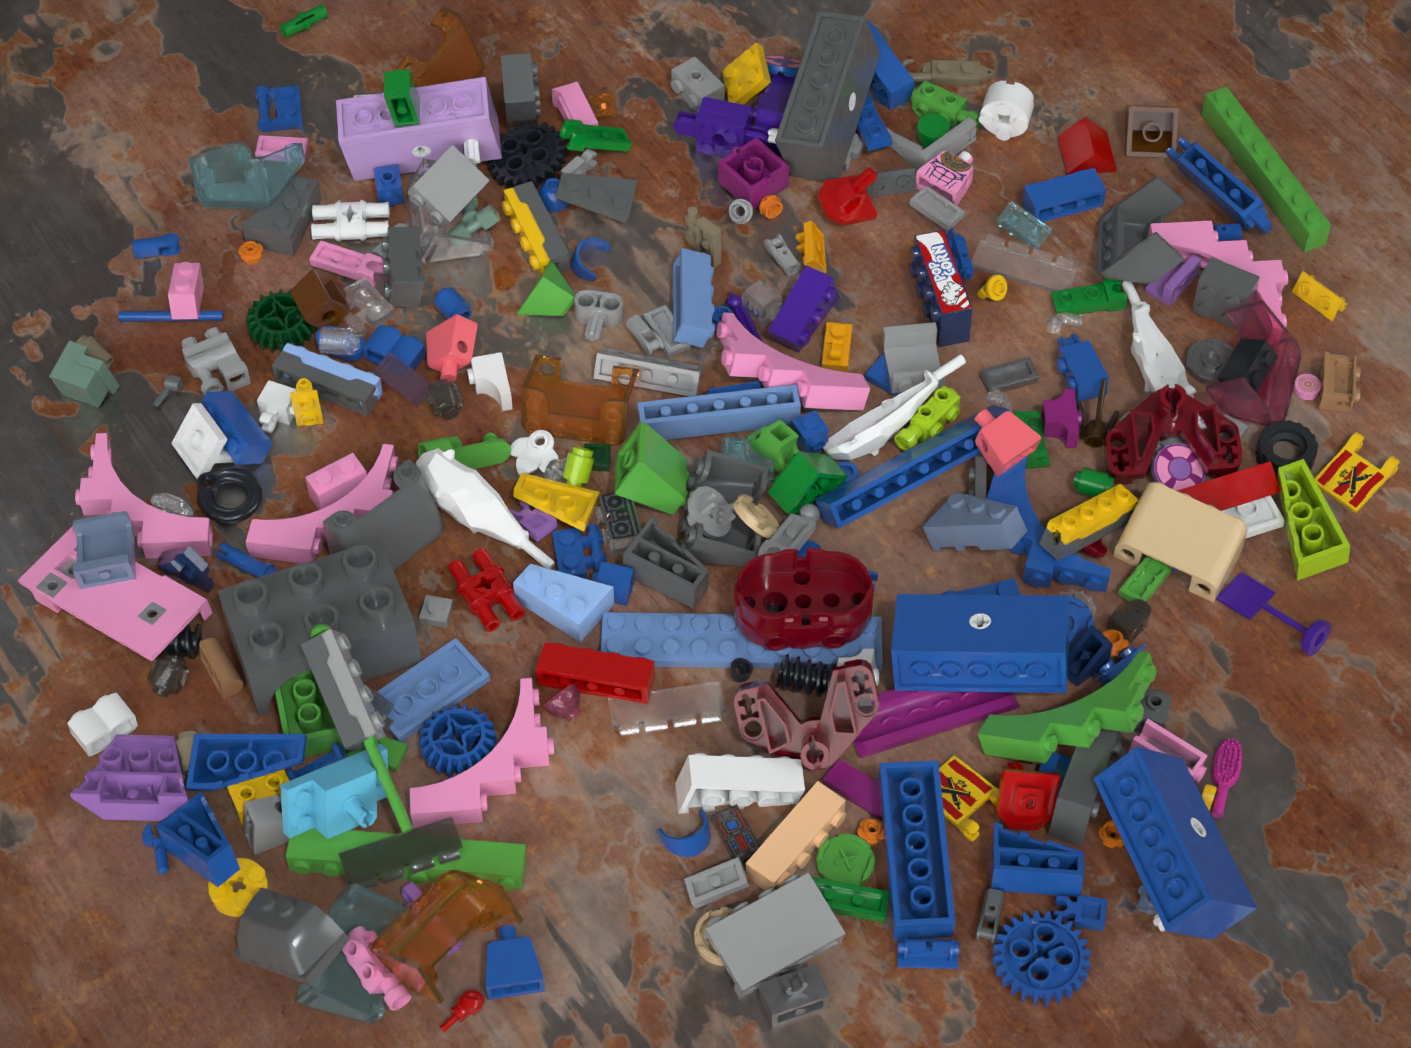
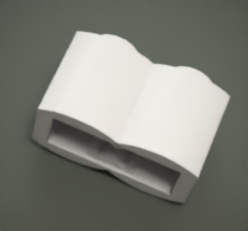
M117 693L102 696L92 708L76 712L68 722L70 733L88 756H93L106 749L117 734L128 735L138 726L135 715Z

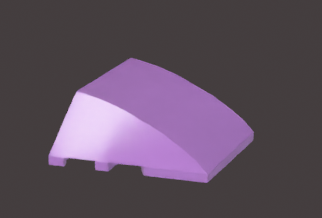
M117 734L99 756V763L92 771H87L84 775L85 780L81 786L74 788L70 793L73 800L104 820H164L188 801L174 736Z

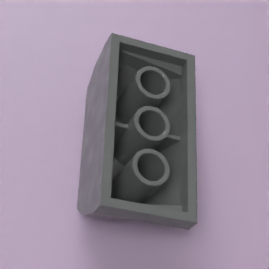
M260 888L240 916L237 929L238 946L232 953L240 961L313 986L350 938L316 905Z

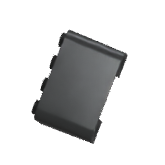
M707 450L701 459H697L693 472H689L686 482L688 497L685 505L682 506L685 514L679 525V532L682 533V538L678 545L683 550L687 549L702 564L744 567L750 560L757 557L761 544V535L756 533L753 537V529L738 516L735 510L732 513L736 514V518L732 520L730 531L725 536L713 540L703 534L704 526L702 523L696 522L694 526L688 524V499L691 491L698 487L708 486L719 492L728 504L733 503L739 495L746 494L753 497L752 503L756 505L766 490L768 467Z

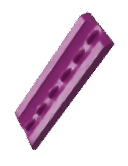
M895 689L879 694V710L877 714L855 738L853 744L861 759L987 719L990 714L999 715L1018 709L1020 705L1013 692L895 691Z

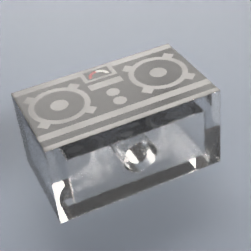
M614 493L599 496V507H595L597 522L603 523L604 529L600 530L603 545L609 546L611 555L624 553L641 531L634 501Z

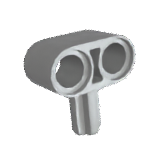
M582 290L574 297L575 317L580 323L587 324L584 336L590 342L599 340L602 326L617 327L622 324L624 320L623 300L618 294Z

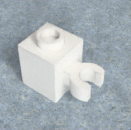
M268 380L257 399L260 412L259 422L264 423L261 427L263 431L272 433L277 421L290 425L295 416L290 392H296L295 388Z

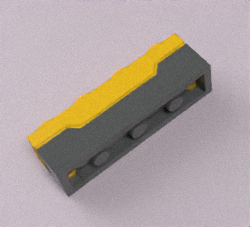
M530 181L504 190L505 201L501 202L503 211L506 216L510 215L512 229L515 234L519 233L521 247L524 252L528 251L532 269L537 270L540 275L547 264L553 262L560 273L570 270L569 252L533 182Z
M1119 484L1049 520L1039 544L1055 559L1060 561L1126 526L1139 499L1123 485Z

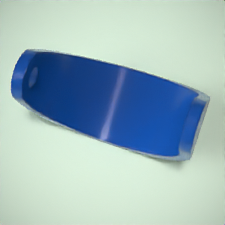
M588 238L580 242L570 260L572 272L581 279L591 282L595 281L597 275L584 267L580 261L579 253L588 249L607 252L610 250L611 245L598 238Z
M703 809L699 810V814L704 824L698 832L691 836L675 838L667 835L661 828L657 830L660 839L670 852L681 857H693L699 855L708 847L711 831L708 817Z

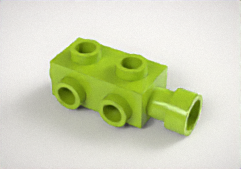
M945 385L937 389L935 395L925 405L919 407L918 412L911 418L910 425L906 429H901L894 436L897 446L903 451H907L917 445V440L924 442L941 433L944 425L948 421L953 422L960 413L959 404L961 397L957 392Z

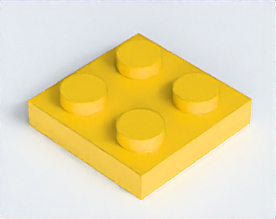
M758 43L753 44L722 70L729 102L744 105L771 83L763 46Z

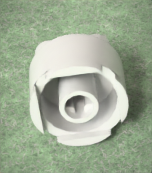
M1007 81L993 83L987 90L980 112L979 122L988 131L995 134L998 139L1003 141L1009 140L1010 137L1019 136L1027 130L1034 108L1032 92L1017 82L1014 85L1006 84Z

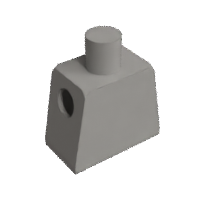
M281 794L244 802L243 832L253 855L289 841V838L283 833Z

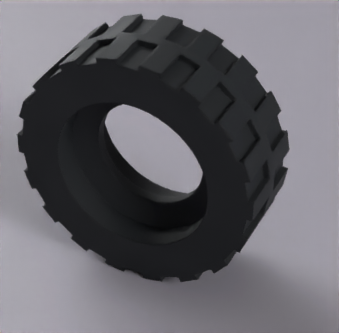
M1292 420L1272 422L1262 430L1255 450L1256 461L1259 464L1271 461L1276 478L1279 467L1302 459L1305 460L1309 470H1311L1317 455L1318 442H1316V437L1310 432V429L1304 427L1299 422L1295 423ZM1278 441L1291 442L1299 447L1300 454L1295 459H1284L1274 453L1273 446Z

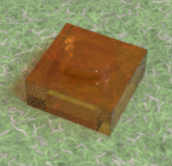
M612 92L588 96L589 105L597 120L617 117V108Z

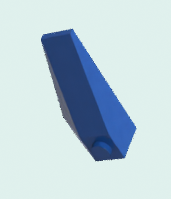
M194 734L186 789L218 790L303 764L307 735Z

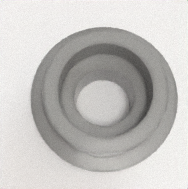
M746 199L734 200L728 209L729 217L737 224L749 222L753 216L752 204ZM740 207H743L745 209V214L743 216L739 214Z

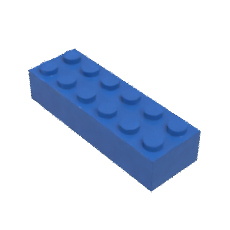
M938 760L880 763L878 785L893 940L953 937L956 922Z

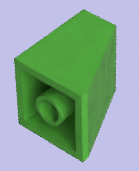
M640 421L617 453L614 494L674 515L680 506L685 505L688 497V491H686V482L689 477L687 459L648 424Z

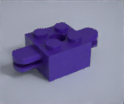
M703 97L698 113L681 110L678 112L673 125L677 134L696 138V152L725 158L732 153L734 147H742L756 137L768 148L770 146L768 142V131L770 129L752 125V106Z

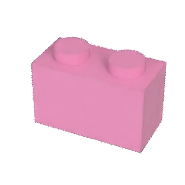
M174 263L168 291L172 319H198L204 290L200 263Z
M351 453L305 477L309 496L319 510L323 509L351 492L367 476V473L354 453Z

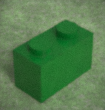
M410 69L384 72V98L394 126L420 124V98Z

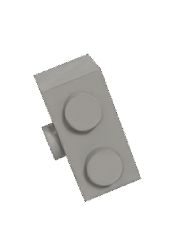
M696 57L671 70V87L676 94H680L686 100L690 108H694L698 112L703 97L725 101V85Z

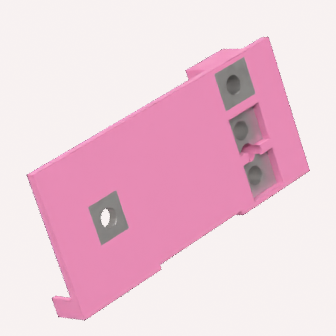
M73 526L18 579L19 584L32 591L35 600L56 613L61 609L67 611L150 661H153L199 612L203 620H206L212 614L207 599L165 575L162 577L137 562H135L136 579L80 589L73 574V564L77 563V535ZM152 612L158 613L153 618L148 617Z

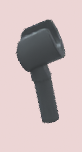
M168 375L165 378L164 389L153 402V406L158 408L171 391L181 392L184 385L181 377Z

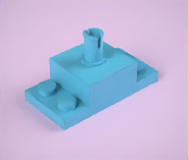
M379 744L377 747L388 769L387 748ZM367 750L281 784L283 833L288 838L315 828L326 839H329L360 825L366 828L367 824L371 826L377 818V801L387 798Z

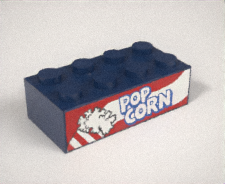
M945 230L914 235V246L910 247L912 263H909L911 278H916V293L918 298L922 297L923 299L922 309L925 318L929 317L930 323L936 322L938 346L943 347L969 342L972 307Z

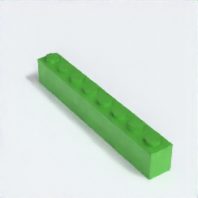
M1228 87L1205 94L1201 115L1301 250L1305 253L1326 245L1331 224Z
M313 828L289 838L286 860L289 871H294L298 874L313 872L323 873L329 877L350 875L357 879L374 877L390 882L399 879L410 880L417 884L436 882L444 886L460 884L469 885L476 889L497 887L504 891H513L515 889L523 890L527 850L526 844L348 830L326 839L318 830Z

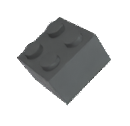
M1211 257L1199 278L1192 311L1203 317L1218 321L1225 326L1240 330L1252 309L1260 276Z

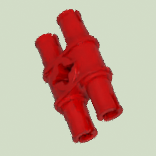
M486 548L478 549L473 553V560L481 571L476 575H470L461 559L454 560L448 565V571L457 583V593L464 598L469 612L477 615L486 632H492L500 626V620L491 608L495 605L502 604L512 621L519 620L524 616L525 609L514 594L513 584H510L504 574L503 567L495 564Z

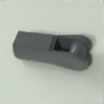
M991 888L986 889L976 931V940L979 941V938L991 940L992 944L995 943L1005 898L1003 891ZM982 924H992L994 925V928L982 926Z

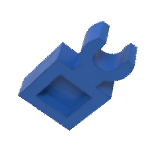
M1078 895L1076 902H1072L1066 896H1056L1055 905L1063 906L1066 910H1055L1053 919L1055 920L1059 915H1062V921H1066L1069 918L1074 919V927L1104 931L1108 899Z

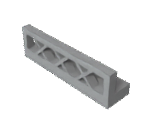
M603 347L596 356L593 379L690 397L698 396L700 378L704 374L705 366Z

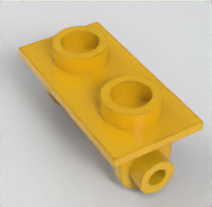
M1302 271L1292 290V293L1331 321L1334 320L1338 311L1342 312L1347 306V303L1344 302L1345 298H1340L1318 282L1313 275H1309Z
M301 378L296 384V392H290L297 426L324 424L317 390H312L311 381Z

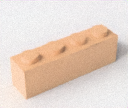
M817 781L746 862V877L765 891L770 888L777 890L783 887L784 881L793 876L792 874L798 868L803 869L810 860L811 852L816 847L820 848L825 840H827L830 830L833 827L838 828L846 817V800Z

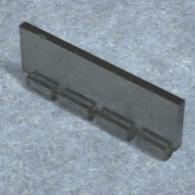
M449 817L415 828L408 833H400L338 854L348 885L355 884L357 892L378 886L375 878L378 875L381 876L382 882L385 884L406 877L404 870L406 866H409L411 874L434 868L435 865L432 859L434 857H438L440 865L461 859L458 849L463 848L453 818Z

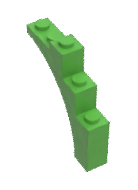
M1139 651L1133 661L1116 678L1094 693L1073 703L1033 714L1004 716L990 714L978 732L984 754L1046 764L1051 754L1057 749L1058 744L1089 748L1095 737L1099 735L1101 729L1132 733L1144 715V708L1140 701L1144 698L1145 691L1156 677V667L1153 665L1150 652Z

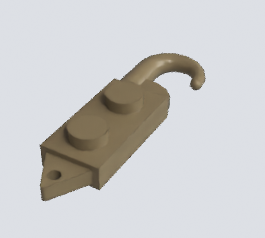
M906 59L901 63L905 67L908 64L914 63V59ZM932 60V62L924 65L922 73L908 72L913 77L914 82L927 81L934 85L980 86L981 82L996 76V71L981 65L980 61Z

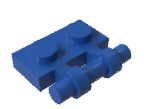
M590 524L587 527V536H581L580 530L577 528L552 531L559 572L587 579L586 569L594 568L598 572L601 562L607 563L606 554L602 551L603 535L599 532L597 524ZM591 548L592 554L584 557L583 549Z

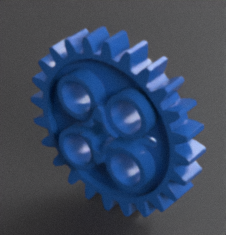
M1035 910L1033 918L1030 919L1024 912L1021 922L1013 917L1011 919V927L1004 924L1002 934H997V944L994 945L992 952L996 955L993 956L992 965L998 966L995 975L1004 976L1001 983L1002 987L1012 985L1010 995H1014L1018 991L1021 992L1022 1002L1030 996L1032 997L1033 1005L1037 1004L1039 998H1043L1046 1006L1049 1005L1050 998H1054L1060 1004L1062 994L1071 999L1073 989L1080 991L1081 981L1086 982L1088 973L1086 971H1089L1091 962L1087 961L1090 959L1091 951L1085 950L1088 940H1079L1082 932L1081 929L1071 931L1072 921L1067 922L1065 925L1062 924V915L1053 920L1051 919L1050 911H1047L1045 917L1040 918L1038 911ZM1046 936L1050 938L1051 941L1044 942L1041 941L1038 937ZM1022 951L1025 954H1027V956L1019 957L1016 956L1014 952ZM1065 959L1069 962V964L1062 965L1059 964L1056 960ZM1040 974L1043 975L1045 979L1036 980L1032 977V975Z

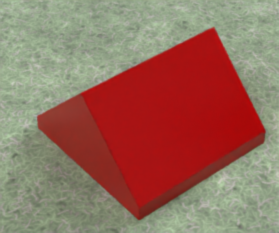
M1084 117L1058 136V143L1067 175L1095 168L1097 174L1116 172L1117 167L1107 131L1088 118Z

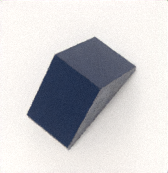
M1094 625L1087 629L1069 652L1068 678L1076 686H1080L1098 673V668L1110 659L1113 644Z

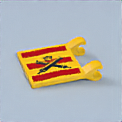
M1358 432L1352 435L1340 452L1314 478L1320 490L1355 514L1387 479L1397 472L1400 463L1397 458L1390 456L1383 467L1378 469L1356 454L1361 449L1362 441L1364 440V436Z
M953 755L939 768L944 817L955 825L969 841H974L979 837V825L969 819V817L988 799L996 806L999 789Z

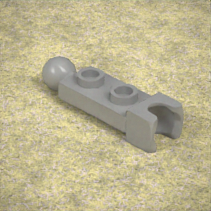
M807 503L800 508L799 515L791 513L771 539L766 540L759 548L758 556L767 553H777L785 549H798L799 551L816 530V522L820 517L818 507Z

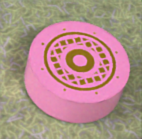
M1302 374L1296 378L1293 391L1300 399L1313 400L1320 393L1321 382L1312 374Z

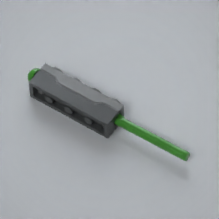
M317 624L311 630V639L301 644V647L344 748L354 752L364 747L366 748L403 834L408 833L414 828L377 747V740L386 736L382 728L385 726L384 720L380 713L374 710L371 703L373 695L368 686L363 684L360 677L362 675L361 667L355 659H352L349 652L351 644L344 633L331 629L327 624Z

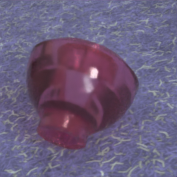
M570 684L544 705L545 711L554 717L566 718L568 722L582 712L579 708L581 697L576 684Z

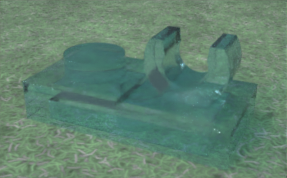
M1013 201L1009 202L996 221L999 223V227H1005L1010 231L1009 234H1015L1020 240L1036 251L1039 250L1053 230Z

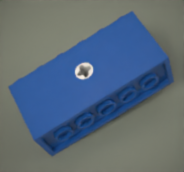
M897 594L891 647L895 691L1067 693L1069 659L1068 595Z
M1136 746L1093 778L1154 905L1157 914L1154 916L1153 923L1159 927L1160 931L1213 940L1258 909L1183 758Z

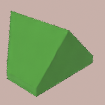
M549 262L537 278L516 315L564 316L574 303L575 293L553 262Z

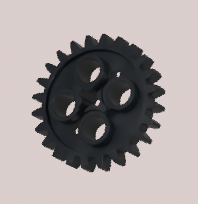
M526 120L524 126L520 127L518 123H515V129L512 130L506 127L507 133L505 135L500 133L502 158L487 161V167L493 180H497L499 186L505 184L506 189H509L512 186L515 187L532 181L535 188L538 189L539 183L542 182L544 184L548 177L556 178L554 171L561 172L560 164L566 163L564 158L567 155L565 141L560 137V131L556 132L554 126L548 127L547 122L539 126L537 120L532 125H529Z

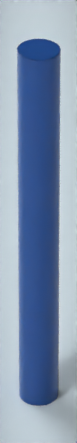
M223 310L199 311L198 319H172L171 311L118 312L119 322L223 321L224 318Z

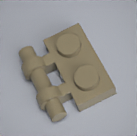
M689 207L685 215V224L688 227L685 231V238L688 241V245L695 247L697 252L710 255L711 266L716 268L721 264V230L717 224L711 223L704 216L700 218L696 207Z

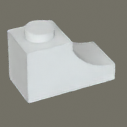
M502 352L472 357V368L467 369L469 384H475L477 394L483 393L493 397L499 403L502 411L512 410L511 391Z

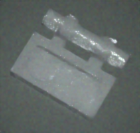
M365 277L343 289L344 296L346 297L345 300L350 309L355 307L359 311L355 315L350 312L343 318L351 332L364 336L367 333V329L363 325L364 323L369 322L373 327H376L395 315L394 307Z

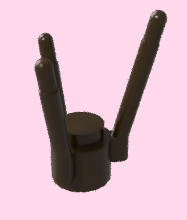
M1106 378L1101 379L1095 420H1091L1087 426L1082 401L1076 402L1077 410H1081L1082 413L1080 439L1084 440L1086 445L1095 448L1104 446L1106 435L1114 427L1119 415V411H1114L1107 427L1101 421Z

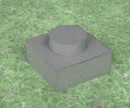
M426 595L419 616L420 624L447 628L454 606L453 599Z

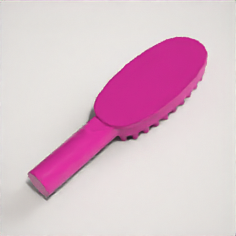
M1234 738L1224 740L1216 750L1213 759L1212 779L1214 784L1217 785L1211 812L1214 818L1223 817L1228 788L1235 785L1241 771L1242 748L1238 740H1234Z

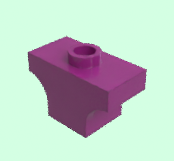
M1063 389V394L1058 399L1043 400L1041 412L1044 437L1058 438L1065 444L1066 448L1077 447L1079 426L1082 424L1081 410L1076 408L1074 389Z

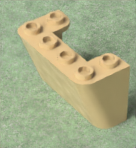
M1150 482L1145 487L1115 547L1113 557L1138 567L1143 554L1191 575L1189 591L1214 602L1241 555L1247 527L1239 517L1224 513L1212 505H1206L1193 499L1188 494L1180 493L1167 487L1163 483ZM1123 550L1131 551L1134 556L1127 555ZM1198 584L1207 586L1210 591L1202 589Z

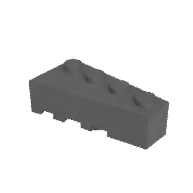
M1101 729L1099 735L1095 737L1089 748H1075L1056 801L1048 833L1049 837L1082 847L1091 817H1097L1101 801L1097 799L1098 796H1102L1093 778L1115 763V761L1111 760V757L1117 758L1122 741L1117 740L1119 731Z

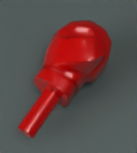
M472 989L463 992L455 1005L450 1009L453 1015L439 1027L441 1031L445 1033L457 1021L462 1023L470 1015L478 1014L485 1004L484 995Z

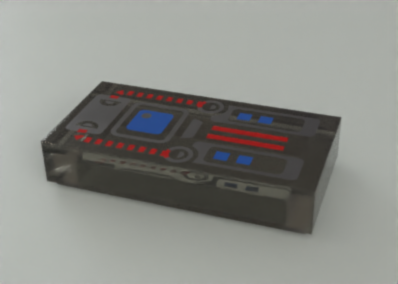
M733 805L711 815V822L731 858L739 857L742 864H745L759 849L760 844L738 805Z

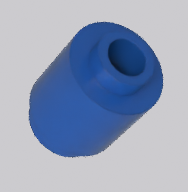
M453 287L443 288L436 294L434 305L447 319L456 314L467 319L471 317L470 305Z

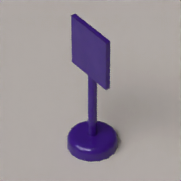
M1242 572L1216 597L1217 601L1249 620L1262 608L1302 632L1304 636L1301 641V650L1309 656L1316 654L1320 650L1331 630V623L1324 619L1314 621L1307 628L1268 605L1267 602L1275 595V592Z

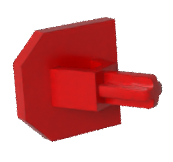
M869 167L860 175L825 180L817 199L826 218L842 226L875 220L878 214L866 189L876 181L878 177L877 172Z
M1016 760L1007 764L1006 769H1002L995 811L1009 829H1040L1053 817L1060 775L1050 772L1024 771L1023 766Z

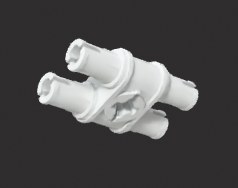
M338 200L335 204L312 205L313 221L336 220L334 223L312 224V239H335V241L341 242L342 240L364 241L367 238L386 237L389 221H366L373 218H390L389 202L366 203L364 200H360V202H341V200Z

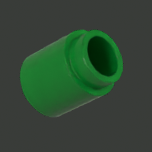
M1083 467L1082 472H1076L1073 486L1077 487L1076 493L1095 497L1113 488L1115 478L1109 477V473Z

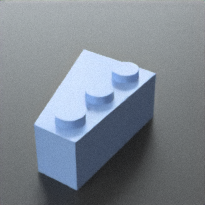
M530 564L513 582L514 594L521 605L579 642L602 619L603 612H608L614 606L613 586Z

